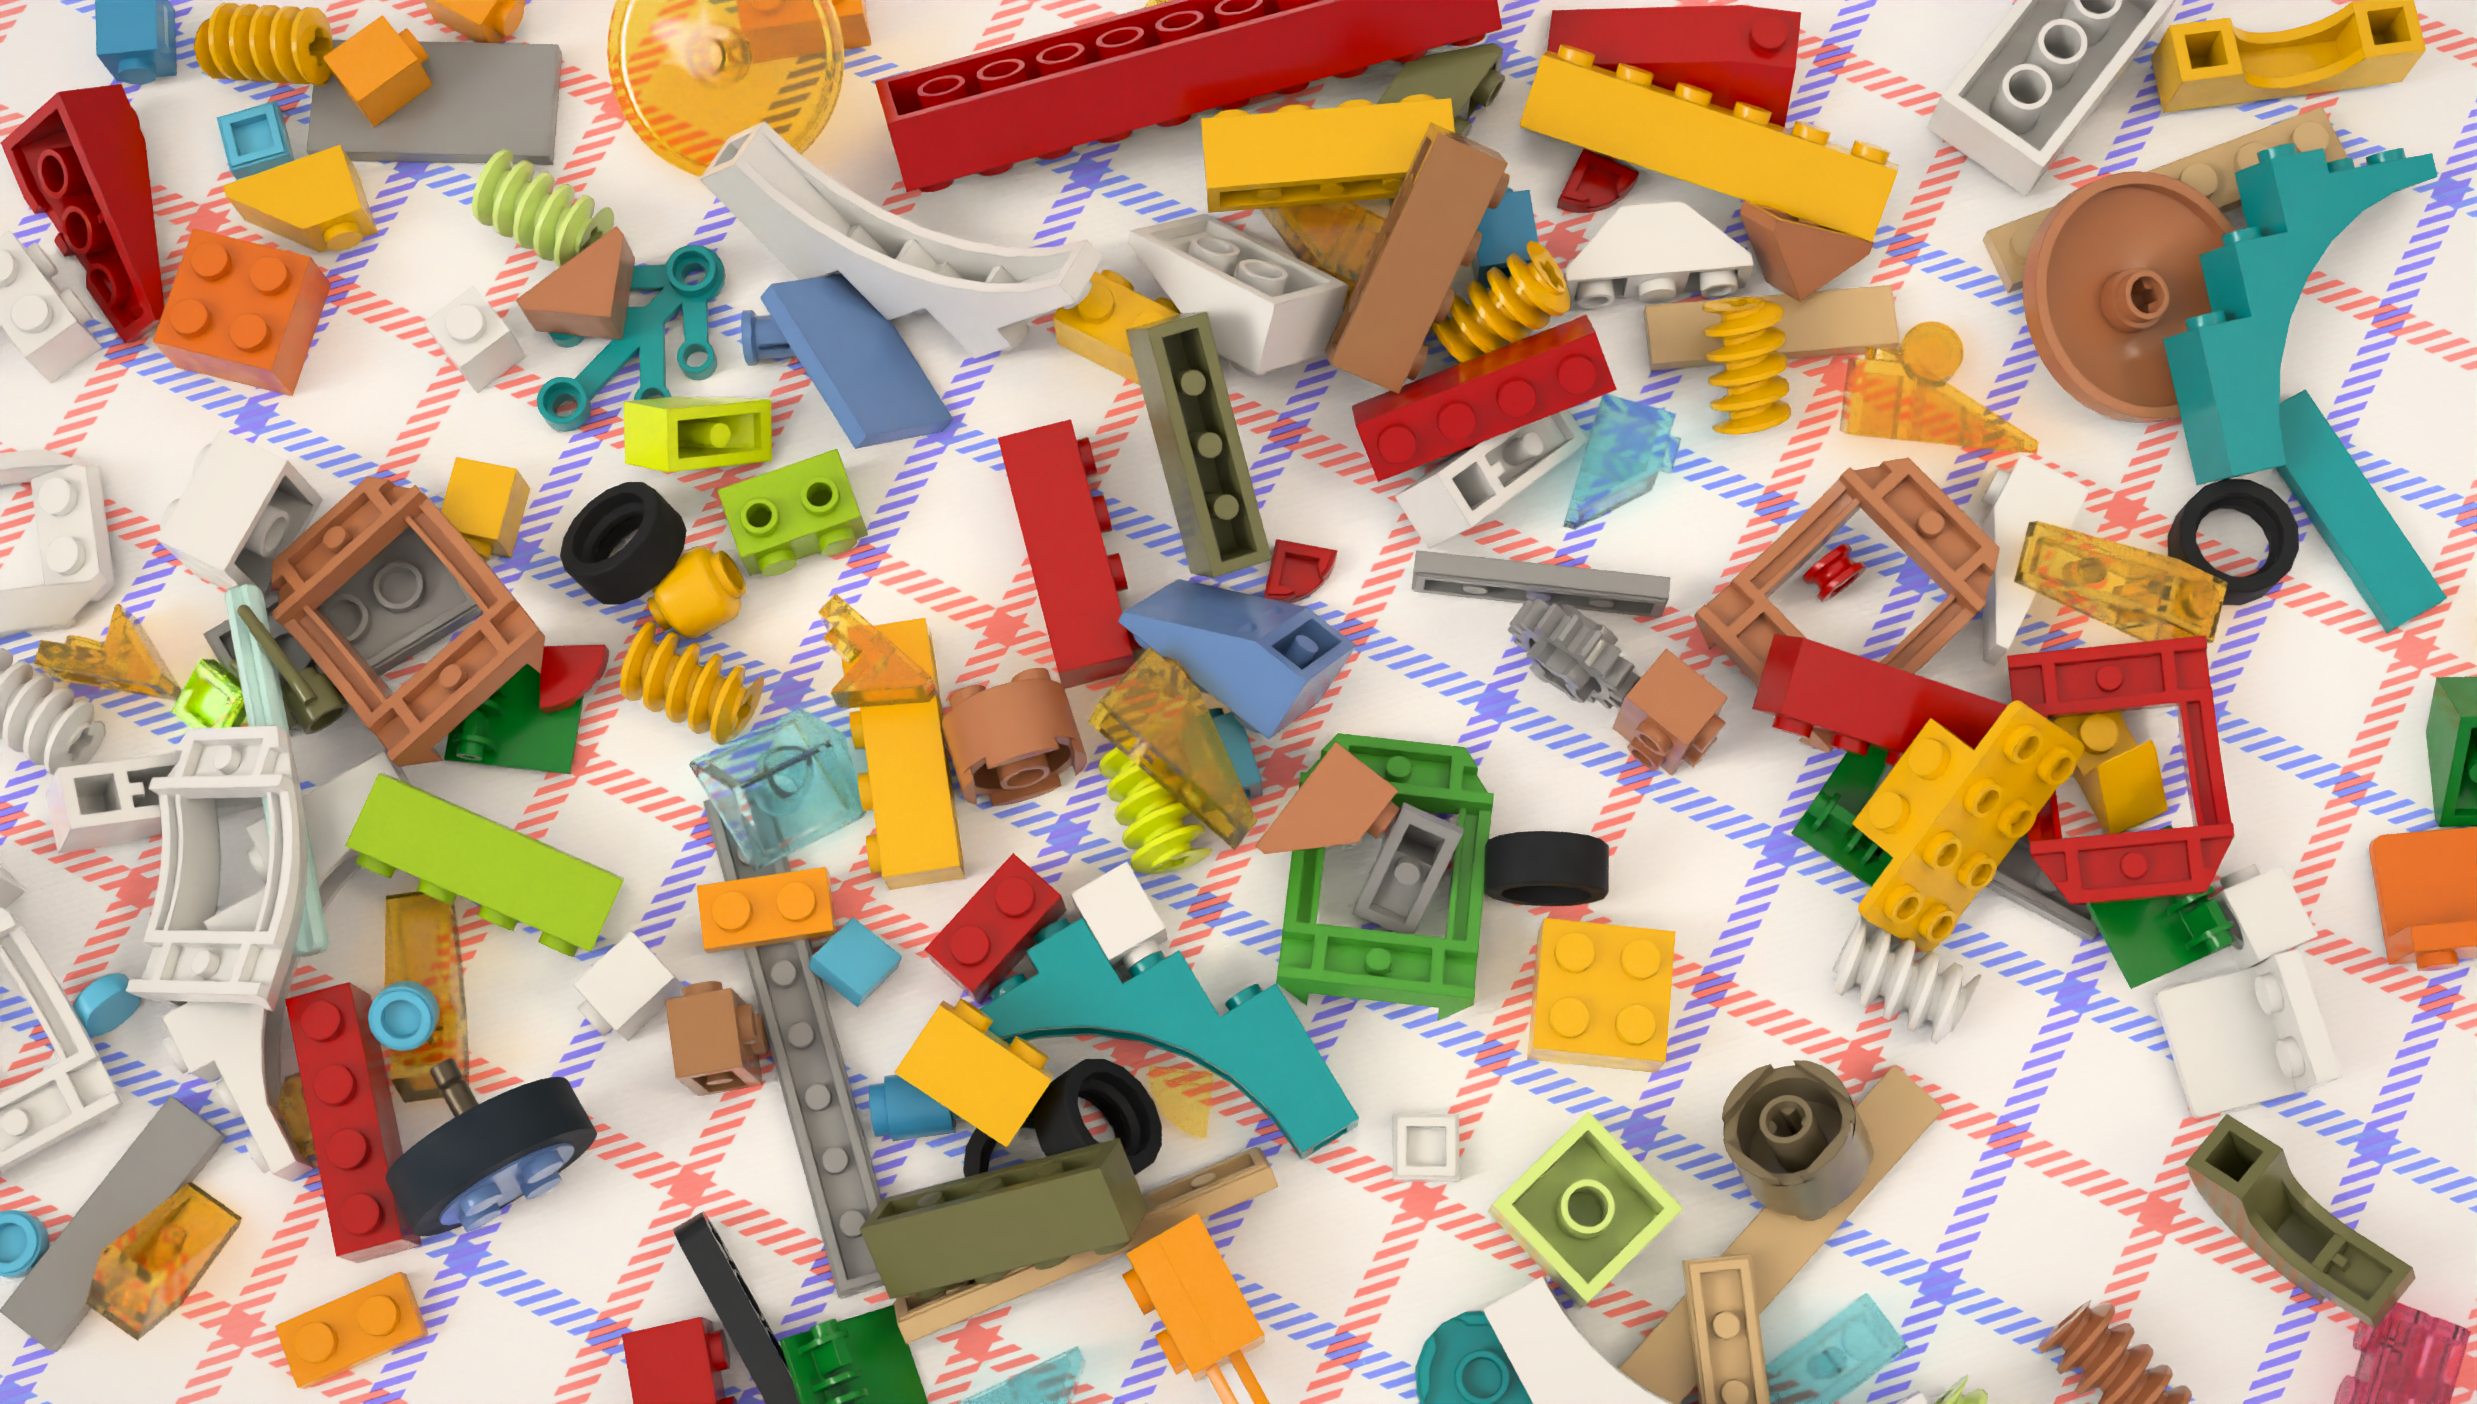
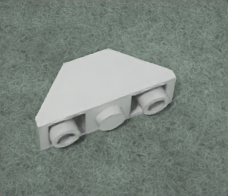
M1683 201L1620 206L1565 269L1564 279L1568 286L1570 303L1578 302V305L1583 308L1604 307L1613 303L1615 299L1639 297L1640 301L1645 303H1660L1674 298L1676 294L1701 292V295L1707 298H1721L1734 294L1738 289L1745 288L1753 267L1752 254Z

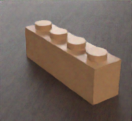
M1430 122L1325 348V353L1331 365L1398 394L1406 378L1412 381L1416 379L1428 353V346L1424 345L1423 342L1433 322L1441 324L1444 321L1453 303L1455 290L1450 288V285L1460 265L1468 267L1479 249L1482 232L1478 231L1477 228L1487 207L1493 210L1497 208L1508 187L1510 175L1504 172L1508 163L1499 152Z

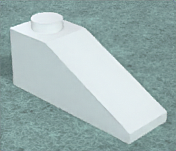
M1566 409L1461 450L1394 497L1426 547L1430 549L1472 528L1589 441L1570 411Z
M2021 454L2010 472L2000 467L1998 468L1981 499L1982 502L1991 506L1981 525V529L2000 547L1995 572L1991 576L1987 592V604L1982 609L1983 661L1993 666L1998 663L2009 649L2091 488L2024 454Z
M175 752L57 768L45 794L58 854L123 845L162 834L159 797L157 793L148 788L152 777H167L178 763L181 755ZM262 797L215 798L218 818L263 806Z

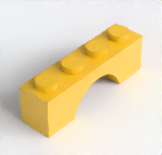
M2362 0L2351 2L2336 13L2319 21L2277 32L2258 33L2243 31L2233 25L2231 18L2169 25L2151 56V62L2162 112L2167 113L2402 82L2424 54L2426 47L2414 0Z

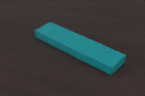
M2306 389L2281 402L2279 405V418L2286 465L2275 468L2387 634L2446 600V595Z

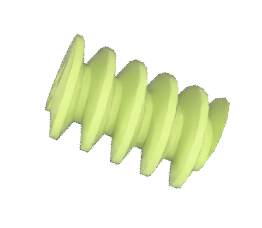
M502 149L490 158L482 170L474 189L472 211L473 216L479 223L487 226L493 225L497 233L504 237H514L519 246L526 249H534L538 257L543 260H555L558 268L601 238L614 226V213L610 207L602 208L592 218L595 208L594 198L589 195H583L572 206L575 195L573 186L562 184L552 193L555 182L553 175L548 172H542L533 179V163L528 160H522L513 167L514 155L510 150Z

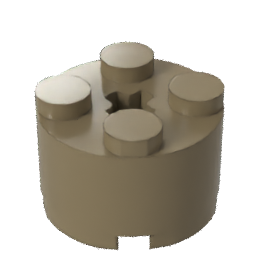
M1793 1060L1795 1065L1775 1069L1772 1064H1768L1753 1070L1742 1078L1727 1097L1722 1113L1725 1149L1748 1190L1761 1204L1782 1214L1796 1216L1804 1221H1814L1825 1216L1829 1209L1842 1203L1858 1188L1865 1177L1868 1166L1873 1160L1874 1151L1868 1131L1846 1087L1832 1071L1807 1060Z

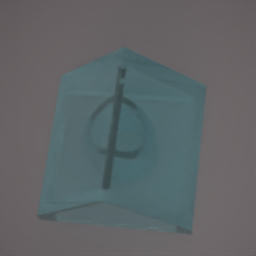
M802 708L691 760L689 764L754 872L863 818L866 814V811L862 809L858 780L845 734Z

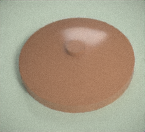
M2132 171L2108 175L2078 188L2057 203L2047 214L2039 226L2027 254L2023 276V305L2030 336L2043 364L2059 385L2075 400L2103 416L2131 423L2159 422L2181 416L2163 339L2187 331L2186 319L2212 313L2199 255L2223 247L2221 236L2235 231L2216 205L2199 191L2177 179L2152 172Z

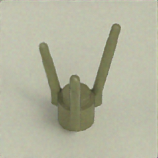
M240 605L237 609L238 615L286 679L281 689L286 695L285 697L283 696L287 723L291 729L294 730L301 727L305 734H313L330 726L344 715L349 708V704L326 674H319L315 667H308L298 672L248 605ZM233 658L230 661V667L239 674L236 658Z

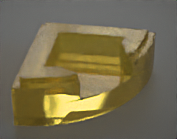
M1149 1066L1151 1094L1162 1116H1165L1179 1128L1181 1133L1192 1138L1207 1141L1214 1073Z
M300 1072L285 1077L277 1104L300 1154H304L306 1158L316 1153Z

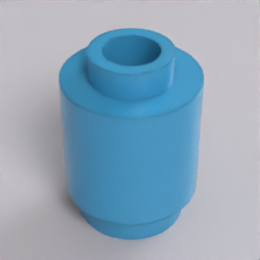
M897 1074L885 1076L884 1083L869 1085V1106L875 1137L891 1135L892 1141L956 1133V1119H963Z

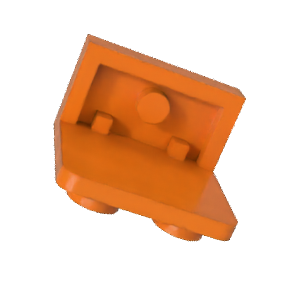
M2477 827L2385 834L2373 839L2369 845V854L2388 965L2417 963L2418 971H2435L2459 966L2458 959L2477 958Z

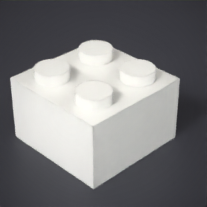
M220 428L212 444L205 445L198 453L192 468L193 477L180 499H175L166 508L160 523L161 532L156 540L197 577L225 590L245 584H254L266 597L274 587L271 584L272 561L305 532L323 498L287 459Z

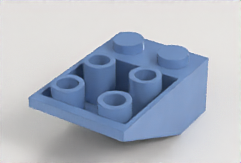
M1182 579L1175 580L1125 610L1118 620L1121 625L1133 633L1134 639L1142 648L1164 657L1183 672L1185 680L1192 687L1203 693L1211 694L1233 711L1235 719L1243 727L1252 732L1261 733L1268 740L1320 702L1357 646L1308 607Z

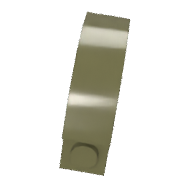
M2226 1114L2185 1163L2198 1192L2224 1224L2277 1272L2320 1303L2324 1298H2327L2375 1329L2416 1279L2412 1266L2348 1227L2312 1198L2292 1174L2283 1148L2230 1115Z

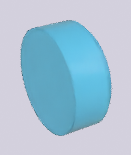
M114 973L105 975L89 984L75 999L73 1007L89 1036L103 1035L116 1029L131 1017L139 1007L142 997L126 992L130 979L125 974Z
M397 981L381 990L372 1002L368 1013L369 1027L375 1038L384 1046L399 1051L412 1050L424 1044L436 1029L440 1016L439 1005L432 992L422 984L414 981Z
M17 1210L1 1211L0 1276L6 1278L25 1277L49 1249L48 1231L42 1221L32 1214Z

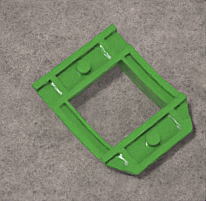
M1337 733L1321 750L1320 759L1307 772L1300 773L1299 788L1334 743L1337 742L1398 789V792L1391 801L1399 808L1403 803H1406L1422 811L1458 815L1457 826L1464 828V831L1453 853L1445 938L1317 924L1325 847L1292 851L1276 983L1306 1006L1309 993L1434 1007L1438 1008L1437 1021L1474 1005L1484 894L1485 845L1490 834L1494 793H1488L1477 776L1478 767L1466 747Z

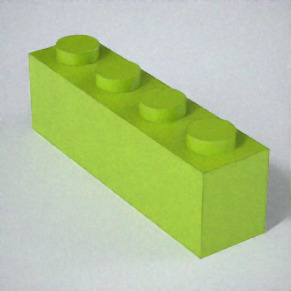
M385 773L378 774L345 844L346 847L359 852L355 860L357 865L388 878H392L396 868L420 878L416 890L453 905L457 895L482 905L477 914L480 918L511 931H514L518 921L542 931L538 940L539 943L571 957L575 956L579 947L589 952L592 951L624 881V877Z

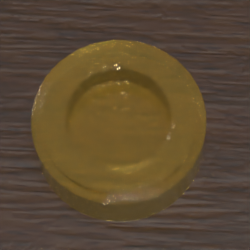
M1928 321L1915 325L1906 333L1899 346L1897 358L1902 373L1911 382L1923 387H1937L1945 384L1955 375L1963 360L1964 350L1960 337L1952 328L1940 322Z

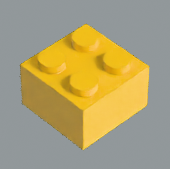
M1544 918L1537 936L1527 1060L1657 1073L1666 1062L1676 931Z

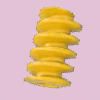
M223 2L215 8L210 19L208 18L201 23L196 32L194 51L197 62L203 72L212 79L229 78L231 80L271 81L272 83L291 82L292 84L324 86L332 75V72L322 58L334 50L331 27L326 15L319 8L305 7L301 10L295 6H284L280 9L276 5H263L259 7L257 4H242L239 6L236 3Z
M1530 241L1526 244L1527 252L1532 262L1527 264L1519 255L1512 253L1506 258L1507 266L1512 276L1508 278L1500 269L1492 267L1486 272L1492 290L1488 291L1481 283L1475 280L1467 285L1468 295L1472 304L1469 305L1461 296L1455 294L1450 308L1453 317L1446 316L1441 324L1432 323V329L1442 345L1460 363L1530 336L1531 329H1543L1550 323L1551 316L1560 317L1570 309L1571 299L1563 274L1547 249L1538 242Z
M1730 297L1705 302L1702 305V310L1721 315L1722 321L1704 328V335L1723 339V346L1707 352L1706 359L1711 362L1725 364V371L1708 377V384L1727 389V395L1711 401L1710 408L1715 411L1729 413L1728 420L1713 425L1712 429L1722 434H1750L1767 430L1787 421L1791 416V407L1780 399L1787 395L1790 387L1787 379L1778 374L1786 369L1788 360L1785 354L1775 351L1784 345L1786 334L1782 329L1773 326L1783 319V307L1772 301L1757 297Z
M652 621L646 622L635 635L622 663L621 695L629 701H638L643 697V705L652 712H660L665 708L666 717L674 723H681L688 719V727L696 734H703L710 730L711 739L719 745L731 742L746 727L755 713L763 691V676L761 675L749 688L743 686L746 672L744 666L738 664L725 678L720 675L724 660L722 655L714 654L704 666L698 664L701 652L699 644L695 642L690 644L680 656L676 654L679 640L678 634L674 632L668 633L658 645L654 643L657 629L656 623Z

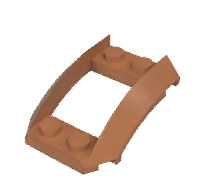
M1909 457L1882 461L1880 466L1858 470H1853L1849 467L1793 525L1740 572L1707 605L1704 604L1695 613L1694 618L1709 650L1717 645L1759 687L1774 634L1806 638L1769 601L1768 597L1800 569L1861 508L1948 595L1927 618L1879 662L1915 674L1985 607L1990 579L1995 572L2000 547ZM1817 729L1812 730L1810 739L1804 737L1799 739L1800 742L1826 753H1830L1834 749L1828 746L1832 734Z
M367 476L272 561L271 584L279 590L278 606L271 612L272 616L285 627L316 662L350 704L367 729L376 735L387 750L386 755L391 762L398 767L444 761L434 748L437 743L527 663L541 674L545 635L477 551L416 485L412 488L400 487L388 479ZM410 526L483 611V614L398 690L392 693L365 659L318 607Z

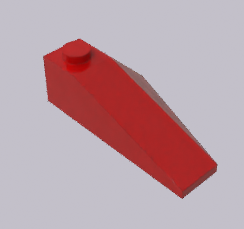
M1745 5L1552 10L1547 51L1558 53L1560 44L1576 47L1596 55L1593 62L1595 66L1616 72L1619 63L1631 65L1653 73L1654 77L1651 83L1653 85L1674 92L1678 82L1696 86L1713 93L1710 101L1711 104L1734 110L1737 101L1751 104L1772 113L1769 120L1770 123L1785 127L1796 69L1802 12Z
M122 84L57 92L0 143L23 198L34 214H47L59 231L54 242L64 257L72 255L77 257L87 272L86 288L123 342H134L159 324L164 311L146 142L140 129V121L136 111L129 103Z

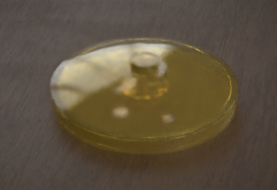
M617 0L610 20L607 43L609 74L617 102L626 120L643 143L667 163L690 174L701 177L730 136L764 121L802 155L823 132L836 107L844 74V46L840 23L831 0Z

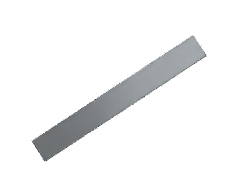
M765 783L703 801L725 881L791 872L769 789ZM810 939L743 948L759 1009L764 1018L765 1031L838 1298L843 1299L882 1287L884 1284L860 1230L861 1226L882 1200L822 980L808 968L810 960L814 955Z

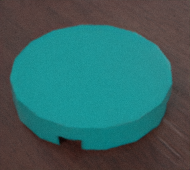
M1484 1311L1464 1312L1443 1322L1424 1342L1415 1366L1416 1395L1420 1404H1533Z

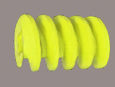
M1170 729L1154 730L1132 737L1108 752L1099 763L1100 773L1105 778L1113 779L1107 785L1106 792L1108 797L1112 801L1120 802L1115 808V819L1120 825L1129 826L1123 832L1122 841L1128 849L1137 850L1130 859L1131 868L1136 873L1161 874L1181 870L1204 860L1212 852L1211 848L1192 849L1191 842L1201 836L1206 830L1202 824L1184 825L1183 818L1195 811L1198 806L1194 800L1176 801L1175 794L1186 788L1190 782L1186 776L1168 777L1167 771L1182 760L1181 755L1177 752L1160 753L1159 747L1174 737Z

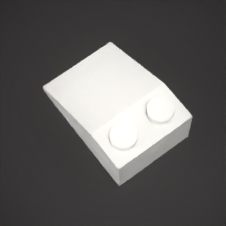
M1206 213L1129 231L1127 243L1181 313L1207 312L1217 353L1231 360V366L1237 371L1248 375L1261 376L1265 375L1267 371L1287 365H1300L1304 363V360L1326 354L1325 348L1342 314L1349 284Z

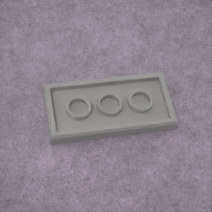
M332 40L334 49L346 40ZM418 41L429 56V59L421 65L433 86L375 127L371 125L339 85L333 74L324 86L313 85L306 149L309 155L341 145L351 161L487 163L496 152L505 149L512 151L514 155L513 164H517L522 160H528L536 165H553L562 65V51L558 44Z
M410 526L318 607L378 676H381L483 614V611ZM279 590L264 597L271 636L299 672L308 667H315L319 674L324 673L285 627L272 616L271 612L278 606ZM229 619L203 635L244 703L239 674L230 667V661L236 658ZM278 670L280 685L282 687V685L286 682V679Z

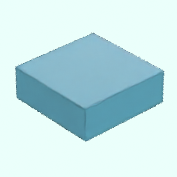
M276 101L216 117L229 169L236 180L294 161L282 109Z
M852 917L812 956L808 968L858 1008L899 967L902 955Z

